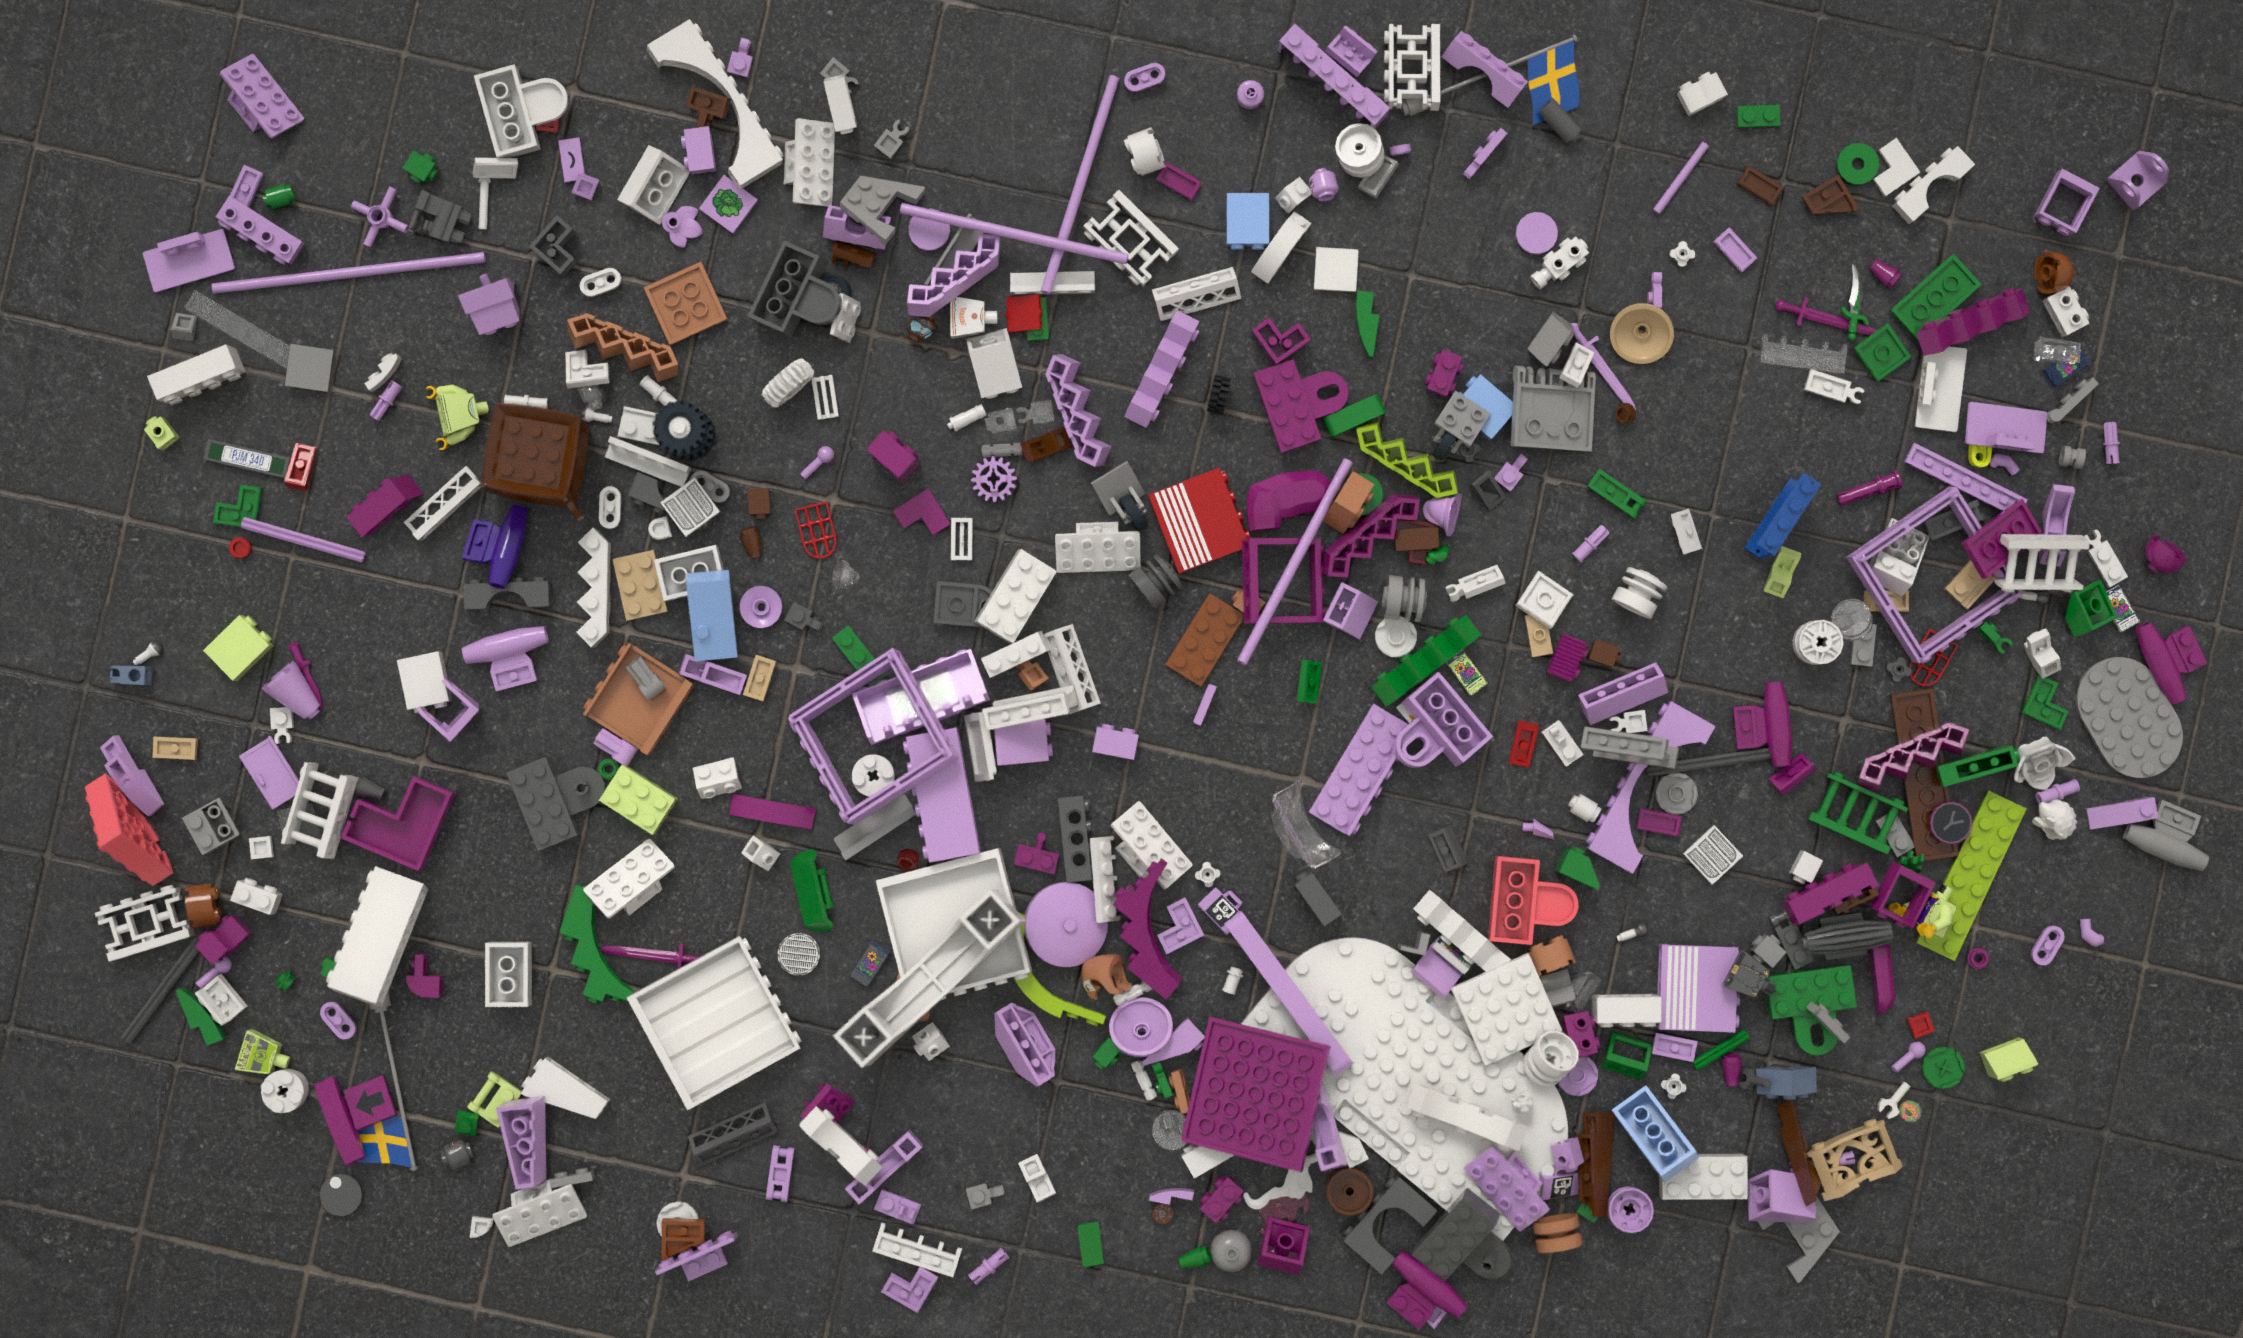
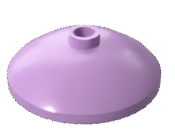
M1140 997L1126 1001L1114 1011L1110 1019L1109 1031L1113 1043L1120 1051L1130 1056L1146 1057L1159 1052L1167 1045L1172 1036L1173 1022L1169 1011L1164 1005L1154 999ZM1141 1031L1145 1032L1144 1035H1139Z

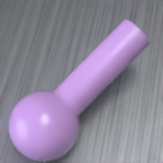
M828 446L821 447L817 453L818 457L800 474L807 479L823 463L831 462L834 458L832 448Z
M224 957L223 961L214 964V967L196 982L199 988L202 989L219 973L228 972L232 966L230 959Z
M1921 1042L1911 1043L1908 1049L1909 1052L1891 1066L1893 1071L1897 1073L1914 1058L1923 1057L1926 1052L1925 1046Z

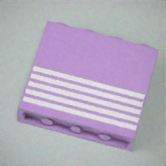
M1659 944L1657 995L1661 997L1662 1023H1656V1028L1659 1030L1735 1032L1736 1028L1739 1027V1015H1736V1006L1740 1005V994L1721 985L1740 952L1738 947Z

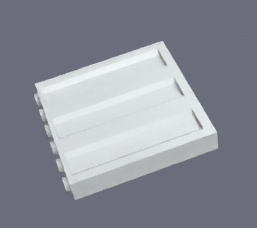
M740 936L627 996V1000L687 1110L800 1049L798 1044L802 1042L796 1031L791 1032L788 1026L791 1024L786 1012L781 1013L778 1006L782 1005L776 994L771 995L768 989L771 987L766 975L761 976L758 971L761 966L756 956L751 958L748 952L751 947L746 938L741 939Z

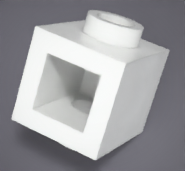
M755 836L751 837L741 852L750 861L767 871L770 870L780 855L773 847Z

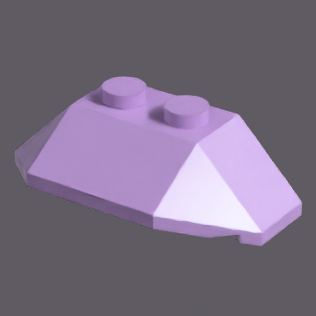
M1010 1003L995 1012V1036L1015 1071L1037 1087L1054 1077L1055 1048L1036 1015L1025 1008L1016 1006L1014 1003Z

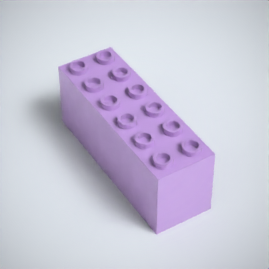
M958 728L946 729L944 731L960 758L912 788L913 796H917L918 804H915L917 817L921 816L922 825H919L920 837H925L926 845L922 846L925 859H929V863L981 852ZM929 733L906 737L907 741L903 742L905 754H909L911 761L907 763L908 772L939 753Z

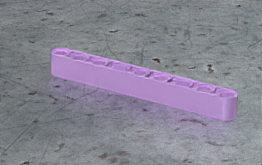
M1240 911L1225 922L1226 927L1309 1040L1331 1046L1327 1064L1337 1076L1353 1064L1351 1059L1243 912Z

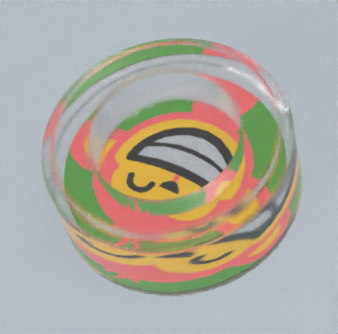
M1911 1100L1903 1102L1899 1108L1901 1118L1907 1122L1917 1121L1922 1113L1920 1105Z

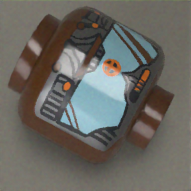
M912 316L906 325V330L910 333L908 337L917 343L921 340L924 342L929 341L937 328L934 322L936 319L932 316Z

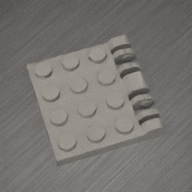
M1515 366L1513 369L1514 392L1511 446L1592 452L1595 372L1586 371L1581 384L1576 388L1559 378L1562 369L1548 368L1545 371L1544 368H1539L1536 374L1537 384H1533V369L1531 367L1525 369L1524 366Z

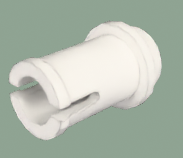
M1231 966L1230 970H1227L1229 974L1222 990L1235 995L1240 978H1243L1244 975H1242L1243 970Z

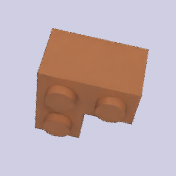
M1352 471L1330 506L1323 522L1343 534L1348 527L1352 529L1364 511V508L1361 507L1362 504H1368L1374 494L1370 492L1374 484Z

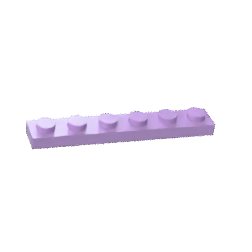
M1916 443L1912 444L1904 460V463L1952 487H1957L1958 490L2002 512L2017 500L2023 499L2025 503L2028 501V499Z

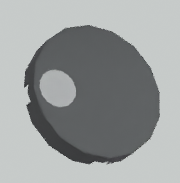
M345 1173L336 1174L328 1178L320 1191L321 1204L326 1211L336 1216L351 1214L358 1209L363 1199V1190L359 1181L352 1175Z

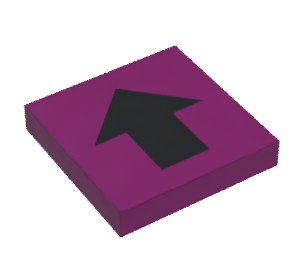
M383 1075L344 1090L357 1131L397 1116L386 1078Z

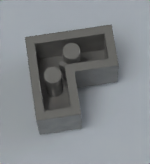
M556 215L529 247L563 277L578 263L563 249L576 232Z

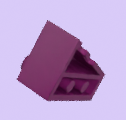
M409 474L393 479L388 477L380 483V489L377 491L373 490L365 496L366 501L360 502L351 508L352 513L347 516V519L361 537L371 535L391 520L397 511L408 507L407 503L411 499L420 498L424 495Z

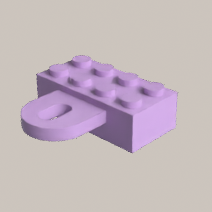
M1437 672L1401 702L1415 719L1398 733L1394 742V750L1397 758L1404 765L1411 768H1420L1427 765L1441 752L1457 767L1493 736L1444 677ZM1415 738L1421 739L1424 744L1423 748L1416 755H1409L1406 751L1407 745Z

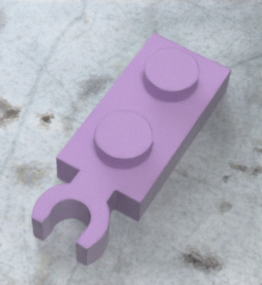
M1502 128L1498 132L1493 130L1486 139L1489 143L1484 149L1481 146L1473 154L1474 161L1465 170L1463 175L1470 179L1504 139L1507 132Z

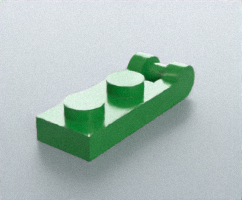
M1601 469L1597 470L1586 486L1633 519L1637 518L1639 515L1638 511L1647 503L1641 496ZM1629 499L1634 501L1632 507L1626 505Z

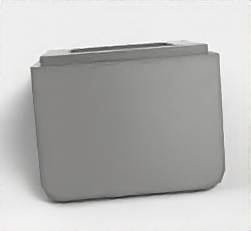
M176 313L171 327L172 337L179 340L193 341L197 316Z

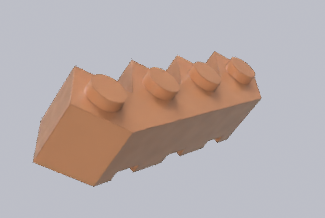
M588 313L567 320V332L575 349L595 342L602 360L623 354L630 371L650 365L658 382L678 375V363L671 347L663 343L660 345L651 341L648 337L635 332L633 334L623 330V327L608 321L603 322Z

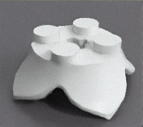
M2042 737L2030 744H2023L2018 748L2020 761H2017L2018 767L2016 768L2014 780L2017 783H2021L2026 779L2033 788L2042 791L2047 790L2054 781L2055 767H2065L2075 760V757L2067 748L2052 743L2048 737Z

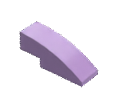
M688 654L684 655L678 674L738 695L741 694L747 677L746 674L706 660L695 661V657Z

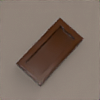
M1749 165L1736 183L1771 206L1784 188Z

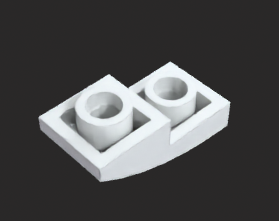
M390 353L381 359L382 362L378 366L382 372H375L368 377L369 381L364 383L369 391H376L390 379L402 360L399 355Z

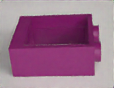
M1892 861L1877 891L1879 895L1874 897L1870 907L1877 910L1875 915L1887 920L1888 916L1893 918V924L1905 928L1907 925L1914 928L1936 882ZM1899 875L1919 884L1903 917L1883 908Z

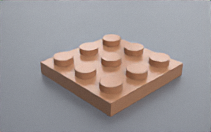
M702 262L644 287L670 346L728 320Z

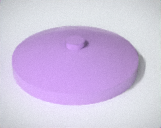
M1059 882L1043 888L1029 903L1024 917L1026 920L1024 922V933L1032 951L1043 961L1059 967L1077 966L1092 958L1102 947L1108 929V922L1096 923L1094 892L1083 885L1072 882Z

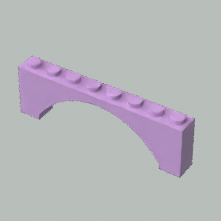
M1669 701L1661 706L1658 712L1660 717L1657 722L1653 721L1648 729V733L1652 737L1668 739V746L1672 747L1697 742L1705 745L1716 726ZM1630 762L1627 767L1629 772L1626 778L1622 777L1617 784L1619 789L1615 796L1612 795L1606 804L1609 807L1605 815L1603 813L1600 815L1596 822L1598 827L1595 833L1591 832L1585 843L1588 844L1586 849L1633 874L1643 855L1638 852L1631 834L1629 803L1634 785L1648 765Z

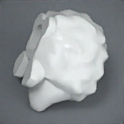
M2056 799L2048 803L2041 802L2039 804V817L2033 818L2032 823L2041 827L2049 839L2062 840L2072 835L2076 829L2077 820L2075 819L2076 814L2073 808L2067 802Z

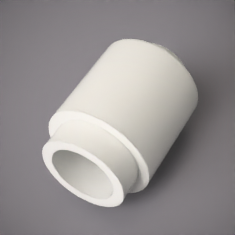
M1579 794L1578 797L1574 795L1568 804L1571 807L1570 812L1586 822L1590 821L1593 823L1601 811L1596 802L1582 794Z

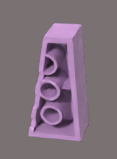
M545 1096L509 1100L497 1107L496 1110L515 1188H532L546 1180Z

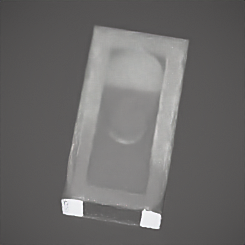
M2040 336L2035 341L2034 361L2079 364L2081 343Z

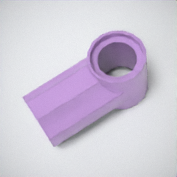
M604 728L598 733L593 742L597 747L611 754L613 759L627 767L638 751L637 747L624 739L621 740Z

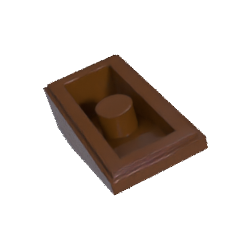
M1438 527L1395 530L1396 551L1439 549Z

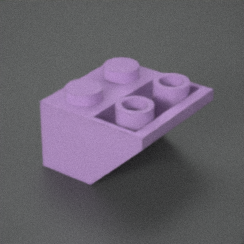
M1341 582L1324 615L1323 622L1360 640L1378 601Z

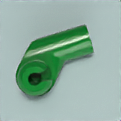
M1442 545L1440 549L1429 551L1428 556H1426V562L1430 565H1435L1437 561L1442 562L1446 560L1450 553V547Z

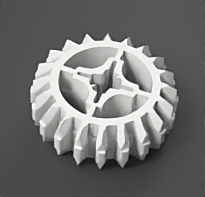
M798 359L785 367L763 389L762 396L765 398L764 400L774 408L786 403L811 380L814 375L812 366L804 359Z

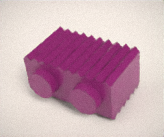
M1563 633L1546 673L1567 682H1572L1573 679L1576 680L1581 670L1578 667L1581 659L1585 660L1589 650L1586 648L1587 643Z

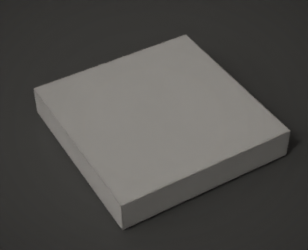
M290 344L285 386L328 392L333 350Z

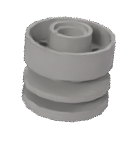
M1388 575L1382 597L1384 619L1398 620L1401 611H1405L1406 621H1410L1411 613L1414 612V622H1420L1426 606L1427 591L1425 579L1419 578L1417 587H1414L1415 580L1411 577L1408 586H1404L1403 576Z

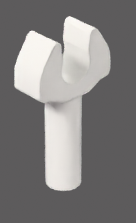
M1903 1082L1890 1099H1880L1877 1110L1881 1112L1886 1105H1890L1891 1110L1887 1113L1886 1118L1890 1119L1897 1116L1900 1112L1897 1108V1103L1909 1090L1910 1086Z

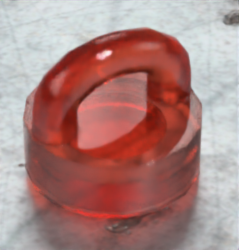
M903 849L899 852L896 862L902 869L913 870L916 868L920 856L912 849Z

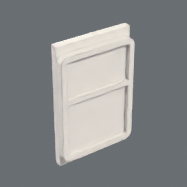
M983 712L964 715L975 782L990 781L994 779L993 775H996L997 771L990 730L986 728Z

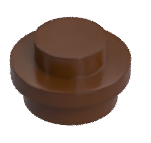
M1622 403L1617 407L1615 416L1619 422L1629 424L1634 421L1636 411L1630 403Z

